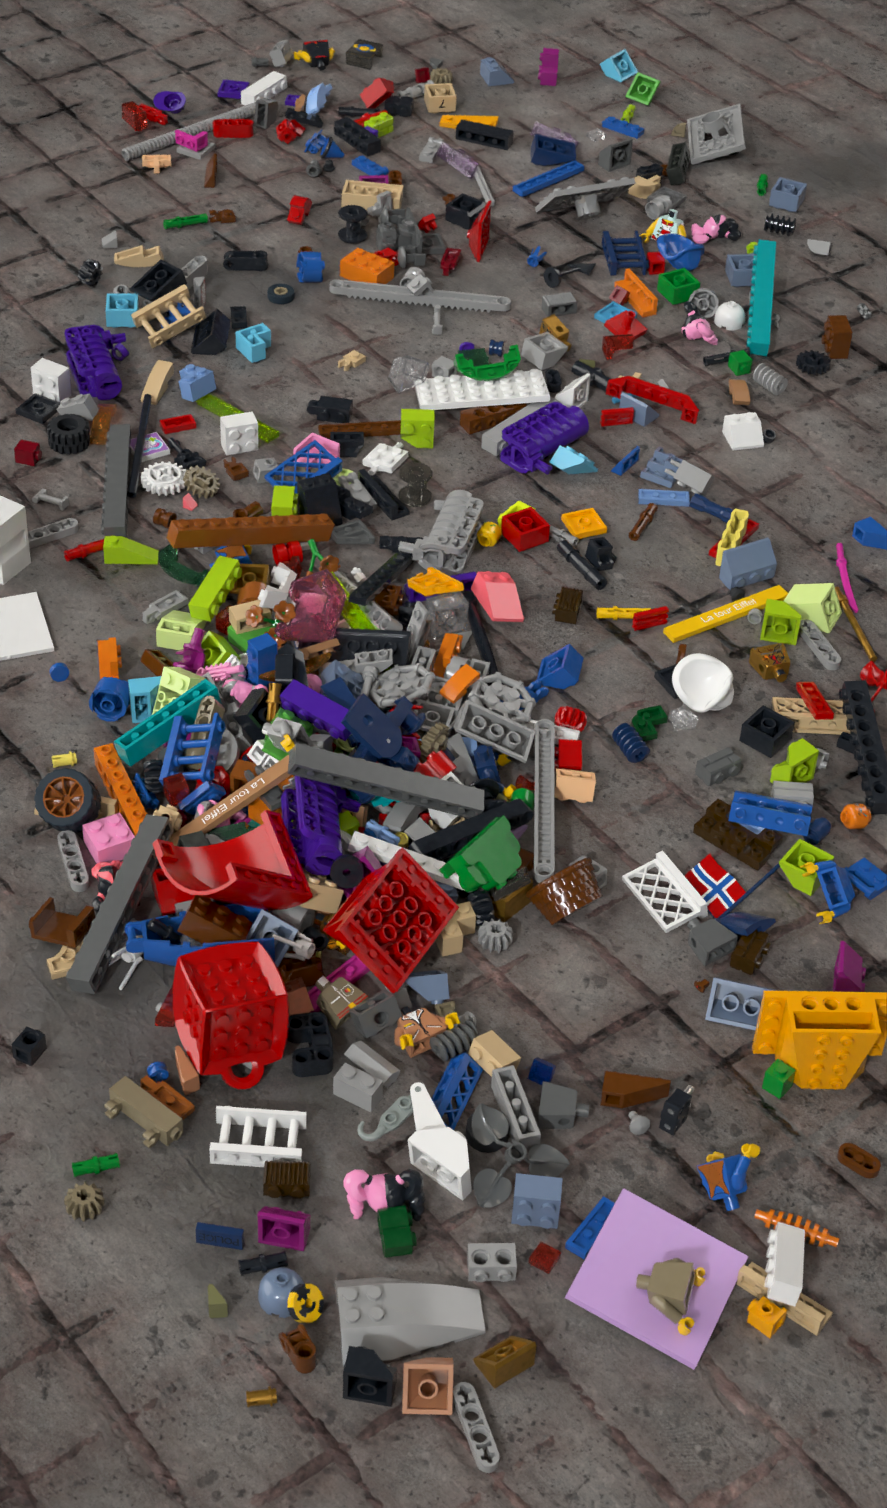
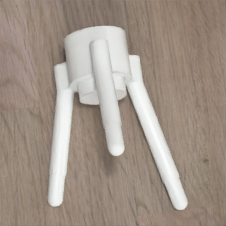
M299 931L297 936L301 940H296V942L275 934L272 935V938L293 946V951L296 954L286 953L285 958L305 961L310 959L315 951V944L312 943L313 939L306 937Z
M125 946L112 954L113 958L109 966L120 958H123L128 963L134 962L119 986V990H123L137 965L143 961L141 957L143 952L130 953L126 950Z

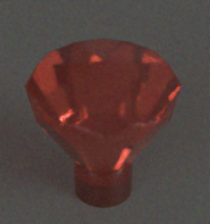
M519 775L515 787L517 789L535 790V782H530L523 775Z

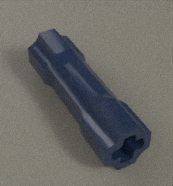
M696 493L690 500L691 508L700 512H706L725 523L730 520L733 509L722 507Z

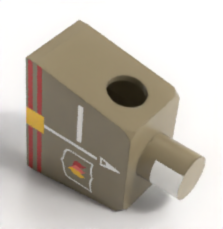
M322 976L315 983V986L321 991L316 1003L335 1029L351 1018L350 1009L368 999L364 992L343 977H339L331 983Z

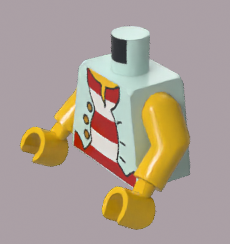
M670 209L668 215L658 217L646 230V234L640 235L642 240L644 237H647L644 243L650 241L649 236H651V239L657 240L659 236L667 233L687 237L684 222L677 219L678 211Z

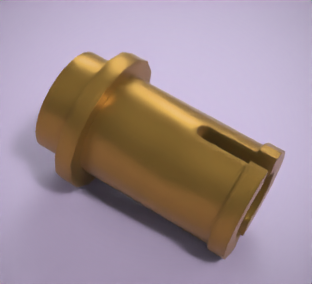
M268 1386V1389L246 1391L247 1407L270 1404V1407H272L273 1404L277 1403L276 1388Z

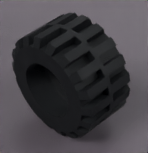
M75 414L58 415L48 422V444L53 451L66 455L77 454L87 449L90 445L89 422L86 421V418Z

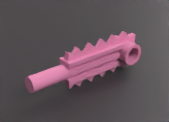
M225 662L224 665L220 663L219 666L215 664V666L211 665L208 667L206 665L205 668L200 667L196 674L202 676L209 672L213 680L219 682L220 680L224 681L231 678L230 674L244 672L245 668L243 665L231 666L230 662Z

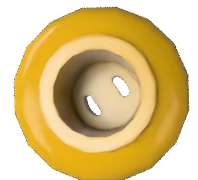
M488 521L483 523L477 531V540L482 546L493 547L501 538L502 532L500 527L494 522Z

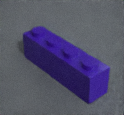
M295 679L281 693L280 699L285 710L294 712L304 721H310L320 730L324 729L335 739L340 738L346 741L351 735V732L341 723L349 711L345 707Z

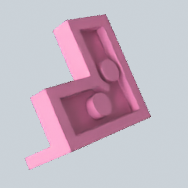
M311 433L293 449L294 455L316 440L335 458H340V444L315 433ZM313 447L309 450V453L319 454V450ZM299 457L297 462L307 463V457ZM309 458V463H319V458ZM321 458L322 464L331 462L329 459Z

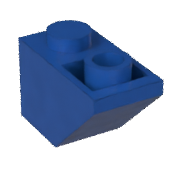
M872 517L855 522L853 538L863 546L887 550V530Z

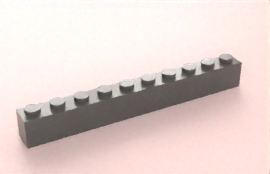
M130 424L110 425V431L107 432L104 503H102L101 534H105V536H123L127 538L128 489L131 463V448L129 444H131L132 439Z
M296 743L289 753L288 774L465 818L474 817L484 811V790L474 786H466L454 781L450 782L438 777H430L418 772H410L402 768H394L382 763L366 761L363 758H354L343 753H334L323 748L310 747L306 744Z
M146 814L143 822L140 823L139 830L135 838L132 839L129 851L125 854L120 869L117 870L112 885L109 886L104 901L100 904L99 912L96 918L93 919L91 928L84 937L79 952L75 955L73 965L67 971L66 979L72 991L89 994L96 993L113 958L112 954L116 952L125 933V925L130 922L159 862L152 843L157 839L169 841L174 831L168 817Z

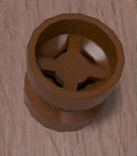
M158 508L153 515V523L159 526L163 525L167 529L170 527L171 520H177L176 513L167 512L163 508Z

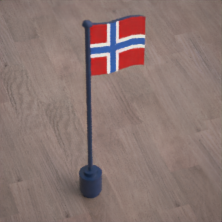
M823 817L815 819L809 825L808 835L804 836V841L817 845L830 833V822ZM710 853L684 876L707 902V911L717 921L728 915L779 869L780 865L778 863L747 892L744 891L733 876L717 864Z

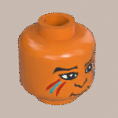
M848 804L843 808L840 819L848 829H863L871 821V812L864 804Z

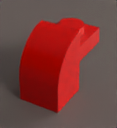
M294 195L290 201L291 208L287 221L302 225L304 216H309L312 205L311 199Z

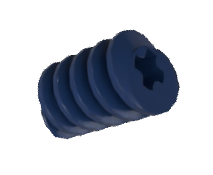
M622 723L614 729L612 738L629 762H641L648 757L650 749L633 726H630L628 723Z

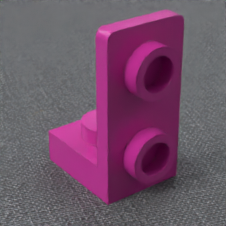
M177 129L175 130V141L177 144L198 152L208 146V133L202 131L192 136Z

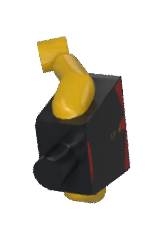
M328 40L303 42L302 51L299 50L293 53L295 60L303 59L310 67H318V70L323 71L329 65V60L333 58L335 50L329 48Z

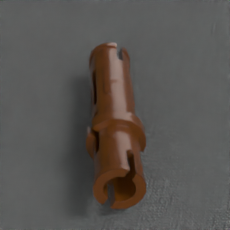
M649 503L647 508L641 512L639 520L628 535L632 541H637L648 523L652 522L653 516L658 509L656 504Z

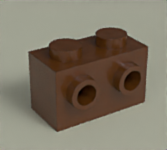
M389 584L375 597L374 601L394 618L399 615L400 605L404 602V594H402V586Z

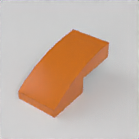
M465 664L446 682L440 690V694L454 704L467 694L469 686L480 679V673L468 664Z

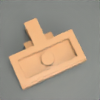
M142 155V166L154 168V174H160V168L171 166V155Z

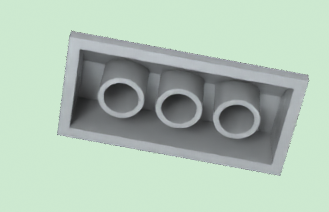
M466 700L458 711L454 723L456 732L484 745L492 746L493 749L524 763L527 761L536 732L469 700Z

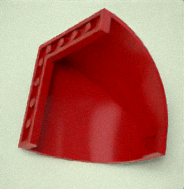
M265 810L260 814L264 824L244 835L213 845L180 847L174 846L173 842L160 839L152 843L155 855L164 874L173 885L183 892L265 910H281L296 907L313 897L280 813Z

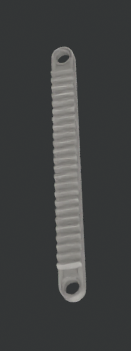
M339 279L329 282V291L331 293L347 295L348 298L353 296L354 299L359 296L360 299L365 297L366 300L371 298L374 301L377 298L378 301H381V299L384 302L390 300L391 303L395 300L396 303L402 301L404 304L407 301L408 304L414 302L415 305L420 303L421 306L424 303L427 306L432 304L433 307L435 305H444L445 308L450 306L451 309L455 306L458 310L460 307L463 310L468 308L469 311L474 308L475 311H478V309L481 312L487 310L488 313L491 310L508 311L511 308V300L503 296L436 289L430 292L428 289H425L416 297L407 286Z
M549 719L538 720L535 724L534 879L538 883L555 874L554 722ZM546 727V728H549V729H547V730H542V729H540V728ZM543 871L549 872L548 875H541L539 873Z

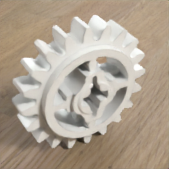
M162 461L158 464L155 462V465H148L149 469L144 468V472H141L142 487L146 488L147 492L151 491L152 494L158 493V496L161 494H165V496L168 494L174 495V492L180 493V489H185L183 477L186 469H183V466H177V463L171 464V462L164 463Z

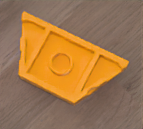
M433 567L427 568L428 573L425 575L420 572L415 577L407 580L408 587L424 596L464 590L462 582Z

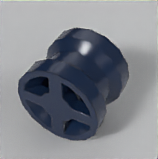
M491 339L489 355L497 354L499 357H502L504 341L496 342Z

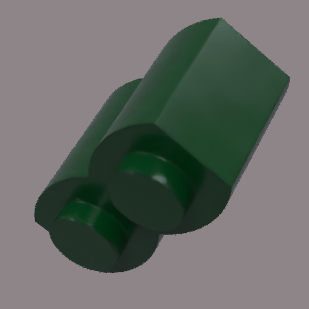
M406 1206L377 1209V1221L384 1258L412 1254L413 1246H416L417 1242L415 1232L410 1230V1227L413 1226L411 1212L407 1213Z

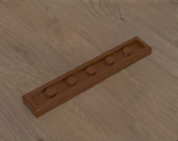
M401 420L318 425V432L320 436L330 439V432H364V437L400 435Z

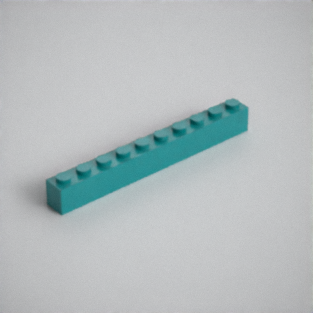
M758 239V244L754 245L753 254L756 255L753 256L752 262L755 265L752 267V274L754 275H752L750 295L753 296H750L749 305L752 306L749 308L748 326L750 327H748L747 336L750 338H747L746 347H749L750 354L767 356L770 345L776 242Z

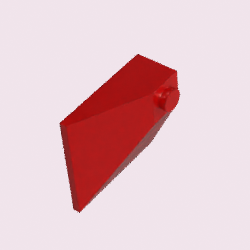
M490 200L473 223L471 230L467 232L469 246L477 262L481 261L489 242L492 203Z

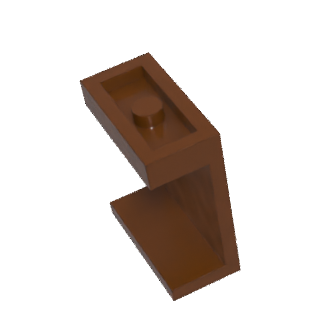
M50 897L29 920L31 937L77 948L91 928V923L95 918L94 907L86 905L78 916L57 912L55 910L54 898Z

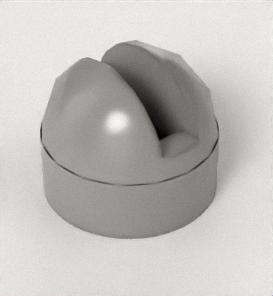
M757 608L751 609L747 616L748 621L752 624L760 623L762 612Z

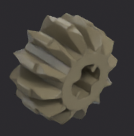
M436 68L432 70L430 80L434 84L452 83L453 76L447 68Z
M86 1181L81 1186L75 1183L74 1189L68 1188L67 1196L64 1198L68 1215H72L74 1221L81 1218L83 1223L86 1218L94 1220L95 1215H101L105 1204L101 1188H97L95 1183L88 1186Z

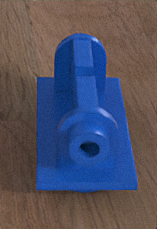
M322 130L315 133L311 139H308L305 144V153L309 150L312 154H315L324 146L327 137L321 134Z
M136 773L131 782L145 811L147 808L157 809L159 800L154 793H148L145 788V779L140 778L139 774Z

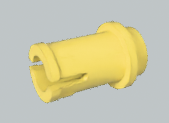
M69 751L68 754L53 755V768L67 765L74 766V764H77L76 753Z

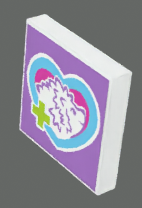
M157 432L146 435L142 462L170 454V449ZM137 437L131 439V444H129L133 455L135 453Z

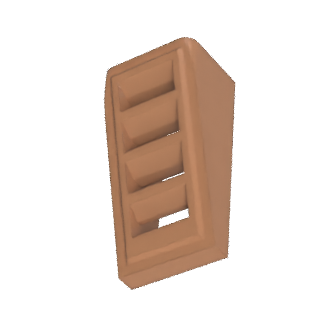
M176 1046L175 1058L184 1095H188L200 1090L199 1074L181 1046Z

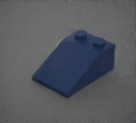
M539 134L534 135L530 148L531 163L546 166L576 160L575 143Z

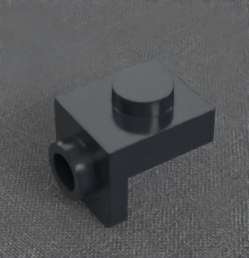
M405 601V603L400 605L399 621L409 625L416 602Z

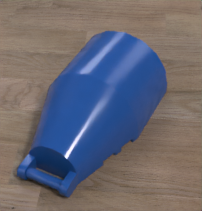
M224 904L231 912L248 918L252 922V926L262 910L238 904ZM186 911L179 912L177 917L168 918L167 915L156 917L157 920L166 926H172L175 932L186 937L187 941L180 942L181 945H172L170 941L161 940L160 936L147 928L148 922L152 919L129 922L125 925V933L128 939L126 950L130 953L144 952V960L176 967L179 956L197 950L231 943L260 942L275 963L274 938L201 944L178 932L177 930Z

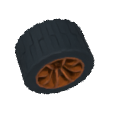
M72 768L56 769L48 773L41 779L35 791V808L39 816L58 831L70 830L74 833L83 831L82 825L93 822L98 817L99 810L101 809V796L99 795L98 788L83 773Z

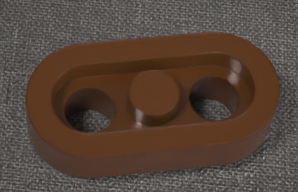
M844 1143L839 1147L837 1158L841 1164L865 1178H875L879 1174L881 1163L878 1158L852 1143Z

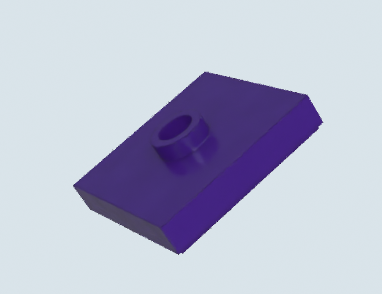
M223 79L218 90V97L241 99V91L249 87L250 82Z

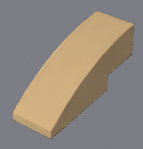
M143 245L115 253L114 255L115 264L129 267L154 266L160 259L163 260V253L159 246L145 250Z
M162 360L156 362L144 387L141 402H143L145 394H150L152 396L151 404L156 405L168 388V381L174 374L172 362Z

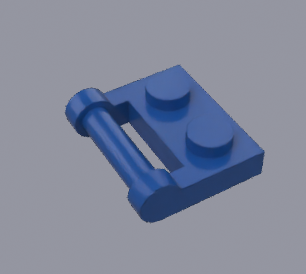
M865 857L850 867H845L851 883L861 890L867 899L871 900L887 890V875Z

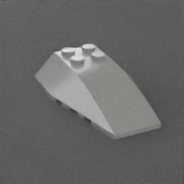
M386 1277L335 1281L343 1367L345 1366L349 1346H363L374 1350L383 1363H392L400 1360V1357L409 1354L411 1356L421 1354L422 1350L434 1347V1349H437L451 1341L456 1343L485 1334L480 1291L478 1289Z

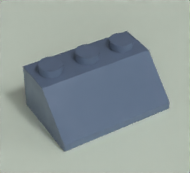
M761 539L723 551L719 579L729 590L734 587L740 588L775 577L777 562L770 539Z
M714 977L705 1020L756 1030L763 991L777 990Z

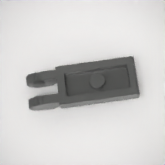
M261 765L255 766L257 775L265 771ZM249 769L244 771L248 782L255 778ZM276 785L259 798L273 811L281 807L283 791Z

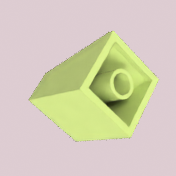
M834 583L794 584L784 599L788 605L801 615V621L810 620L815 623L820 631L825 633L831 632L842 614Z

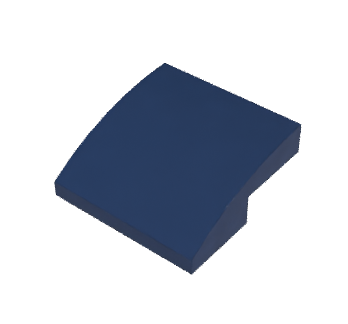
M746 912L731 913L717 920L733 933L745 936L750 935L756 929L764 932L776 923L775 918Z

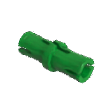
M761 174L757 182V194L759 196H764L768 188V176L766 174Z
M117 1153L98 1158L93 1156L92 1159L72 1163L74 1177L91 1173L96 1175L100 1174V1171L120 1168Z

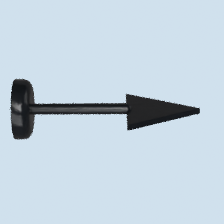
M596 263L568 264L567 266L573 269L561 273L556 267H548L544 271L545 283L549 287L555 288L560 285L561 276L576 271L590 275Z

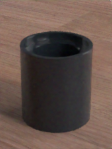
M309 926L303 931V935L313 939L312 943L315 944V951L320 952L327 947L329 939L323 932L314 926Z

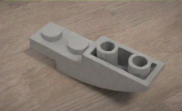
M382 649L355 653V659L338 662L345 664L348 668L361 675L366 666H373L380 673L393 664V650ZM332 662L319 664L320 679L321 672Z
M398 802L387 815L383 826H387L391 832H401L418 819V815L428 808Z

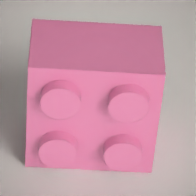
M121 813L82 825L84 843L96 863H111L113 860H123L125 854L129 851L132 839L135 838Z

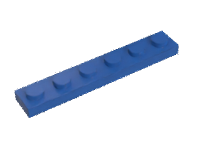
M576 160L513 186V192L521 197H525L528 194L584 171V165Z

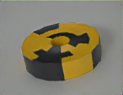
M298 1284L295 1286L288 1297V1310L291 1317L299 1323H312L319 1318L324 1307L321 1291L313 1284Z

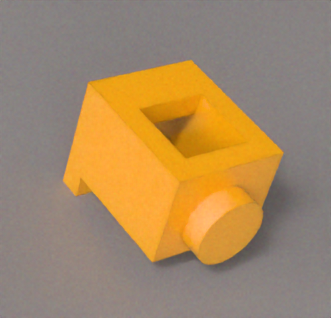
M764 1296L759 1301L753 1299L747 1308V1311H749L747 1322L768 1338H771L784 1324L787 1309L784 1307L782 1309Z

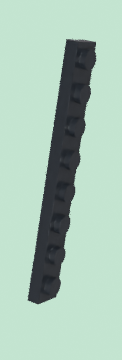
M403 551L396 552L349 595L348 602L362 606L369 604L414 562L412 560L413 554Z

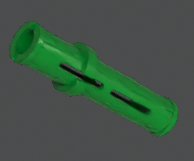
M206 213L187 217L177 216L173 219L163 220L164 229L208 223V216Z

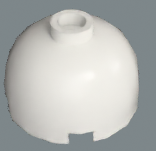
M734 301L723 303L716 310L714 322L720 328L721 326L726 327V330L741 329L742 325L745 324L744 309Z

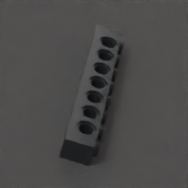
M866 680L844 681L842 689H839V699L843 701L842 710L843 714L847 717L846 727L847 730H850V743L854 746V759L858 762L857 771L858 775L862 778L861 788L866 794L865 804L866 807H869L871 815L887 814V760Z

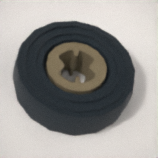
M274 284L267 290L268 300L274 304H288L295 297L294 289L288 284Z

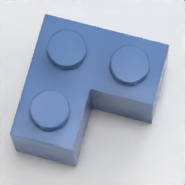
M189 364L179 371L181 377L179 386L182 399L194 402L216 389L214 374L211 370Z

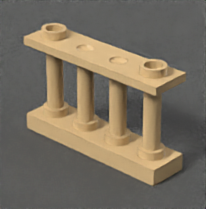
M185 284L131 314L134 325L137 328L143 325L150 334L148 339L152 349L206 318L204 308L201 306L196 309L189 301L191 297ZM183 302L191 313L183 317L175 307L177 303ZM168 310L177 319V321L170 325L162 316ZM154 318H157L164 327L157 332L148 323Z

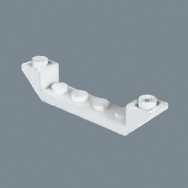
M279 562L277 567H273L270 575L273 577L271 583L280 587L277 589L267 585L265 590L261 589L258 600H261L259 607L273 609L280 601H286L291 592L297 574L281 562Z

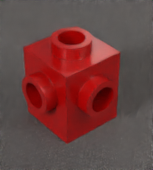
M284 119L276 127L278 139L286 144L294 141L297 136L296 126L287 119Z

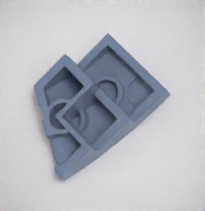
M659 446L655 450L653 457L648 460L647 467L641 471L640 477L672 488L676 479L664 471L667 468L676 473L678 467L670 463L671 459L680 464L683 460L672 453L663 452V448Z

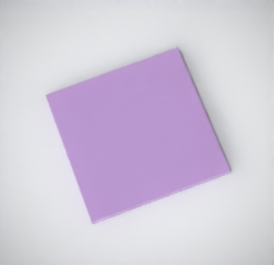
M623 1188L565 1298L694 1370L737 1282L738 1272L745 1265L748 1256ZM679 1258L685 1262L693 1263L695 1270L698 1267L705 1269L706 1274L702 1277L705 1279V1282L701 1286L693 1285L687 1313L682 1316L683 1318L690 1317L694 1320L692 1328L685 1325L691 1330L687 1336L679 1333L678 1323L674 1324L649 1303L647 1290L636 1288L638 1274L651 1276L653 1266L657 1262Z

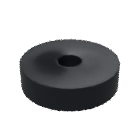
M349 854L338 856L333 861L330 869V876L333 882L342 888L357 886L362 881L364 875L363 863L357 857ZM348 869L351 873H345L344 870Z

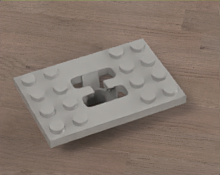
M740 104L687 119L690 161L692 165L746 149ZM725 128L728 134L719 136L720 129ZM705 133H711L712 139L704 141Z
M623 177L618 181L611 179L606 183L582 187L569 186L563 190L562 188H557L548 194L549 196L545 197L543 201H540L535 210L536 213L576 206L579 219L594 217L601 213L599 202L617 199L636 184L635 179Z

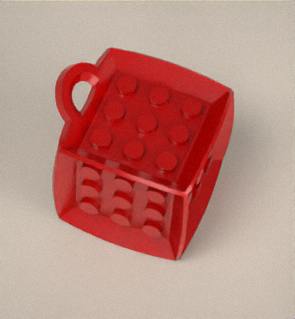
M260 942L218 945L178 957L173 981L174 1020L180 1040L190 1061L200 1075L221 1074L224 1082L234 1089L243 1090L255 1086L263 1075L264 1065L283 1058L287 1042L289 1001L285 984L276 964ZM251 1062L252 1070L248 1076L240 1078L232 1072L231 1066Z

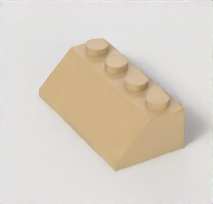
M346 180L342 191V207L358 205L367 210V208L375 206L378 194L390 191L392 210L401 209L403 185Z

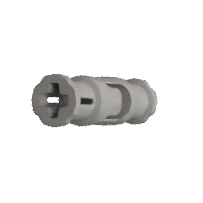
M428 80L427 83L408 87L404 91H398L396 96L400 98L401 96H407L413 99L424 95L425 84H434V82Z

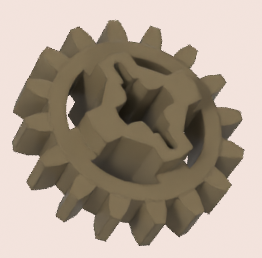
M196 465L195 469L191 466L189 470H186L183 481H185L183 485L188 486L187 491H192V495L198 494L199 498L204 496L207 499L208 496L212 498L214 494H217L220 483H218L219 478H215L216 473H210L211 469L205 470L204 466L199 468Z
M441 722L439 724L436 723L422 737V745L420 746V759L426 762V757L433 751L437 753L440 750H446L447 740L449 739L447 736L450 734L448 726Z

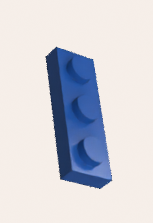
M608 117L602 121V127L636 139L644 134L645 128L630 124L627 121L618 120L615 117Z
M603 1196L566 1241L565 1248L585 1260L615 1203Z

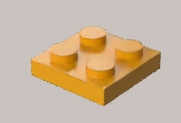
M594 508L562 514V522L571 535L578 539L607 533L606 525Z

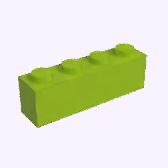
M224 556L217 558L188 604L192 618L211 622L214 616L218 614L219 608L226 601L230 590H233L235 582L241 577L242 569L240 568L239 560Z

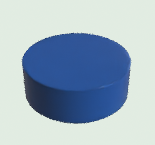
M55 663L50 668L51 678L56 682L64 681L69 676V669L64 663Z

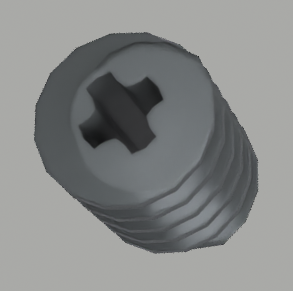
M467 1020L465 1023H460L457 1027L444 1031L443 1034L431 1037L429 1043L435 1055L441 1057L443 1061H447L448 1055L451 1058L456 1056L455 1051L458 1054H462L463 1049L468 1051L473 1039L478 1037V1033L473 1022Z

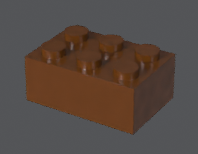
M195 895L177 931L201 944L246 940L252 922L243 915L231 912L228 907L214 903L210 898Z

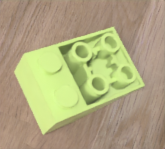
M173 610L161 618L156 628L157 646L181 650L184 643H190L194 628L204 629L207 621L192 618L191 614L187 612Z
M164 666L152 715L206 678L181 667Z

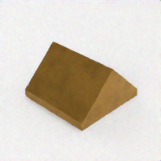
M532 879L506 884L504 887L524 882L509 895L501 899H496L495 894L490 897L494 905V916L501 919L504 923L531 902L527 898L526 893L533 888ZM529 880L531 881V883H529V884H527L526 886L520 888L522 885H524V884H525L526 882H528Z
M510 1336L473 1358V1361L495 1389L534 1365L536 1344L531 1340Z

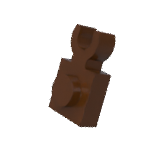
M231 457V462H228L226 459L223 460L226 473L233 481L249 477L247 468L241 462L236 463L235 457Z

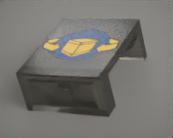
M358 39L346 51V64L370 70L372 68V58L374 56L383 57V44Z

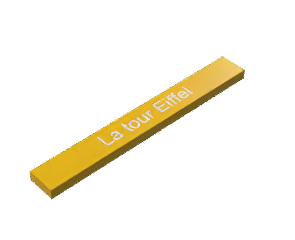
M780 585L667 626L664 628L663 633L675 643L744 617L753 608L765 609L767 599L784 601L788 592Z

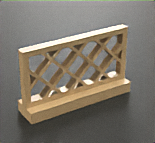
M772 697L773 711L795 722L793 732L836 735L846 732L850 734V730H847L846 727L847 717L843 714L842 710L843 701L826 700L834 713L833 720H815L811 712L808 711L809 709L803 699Z

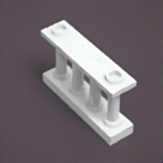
M216 1106V1123L222 1124L219 1143H210V1164L264 1167L265 1161L270 1162L271 1160L273 1162L300 1161L302 1163V1149L296 1148L298 1129L306 1130V1112ZM231 1124L244 1125L242 1144L228 1143ZM253 1126L267 1127L264 1146L251 1145ZM276 1128H289L287 1148L273 1147Z

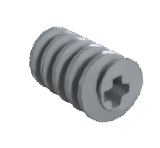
M765 363L759 364L753 373V380L774 395L784 392L788 385L786 378L769 366H766Z

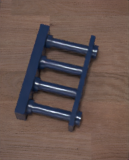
M638 230L634 231V238H612L609 231H603L601 244L610 276L616 275L619 268H641L642 275H646L649 261L646 260L642 247V238L639 236ZM612 244H634V246H615ZM617 252H636V254H617ZM619 260H638L637 262H619Z

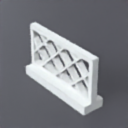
M663 850L656 854V859L622 876L625 884L665 933L685 924L693 918L699 917L703 919L708 916L707 902ZM653 867L659 870L658 875L647 872ZM634 877L642 878L641 884L632 883L630 879ZM645 879L656 880L655 886L644 884ZM659 881L669 882V888L659 887ZM642 889L653 891L652 897L643 896L641 894ZM656 892L667 893L666 899L655 898ZM670 894L679 895L681 897L680 901L669 900ZM653 903L664 904L663 910L653 909ZM667 905L678 906L677 913L666 911ZM682 907L690 908L693 911L689 914L680 913ZM664 916L675 918L674 922L668 925L663 921Z

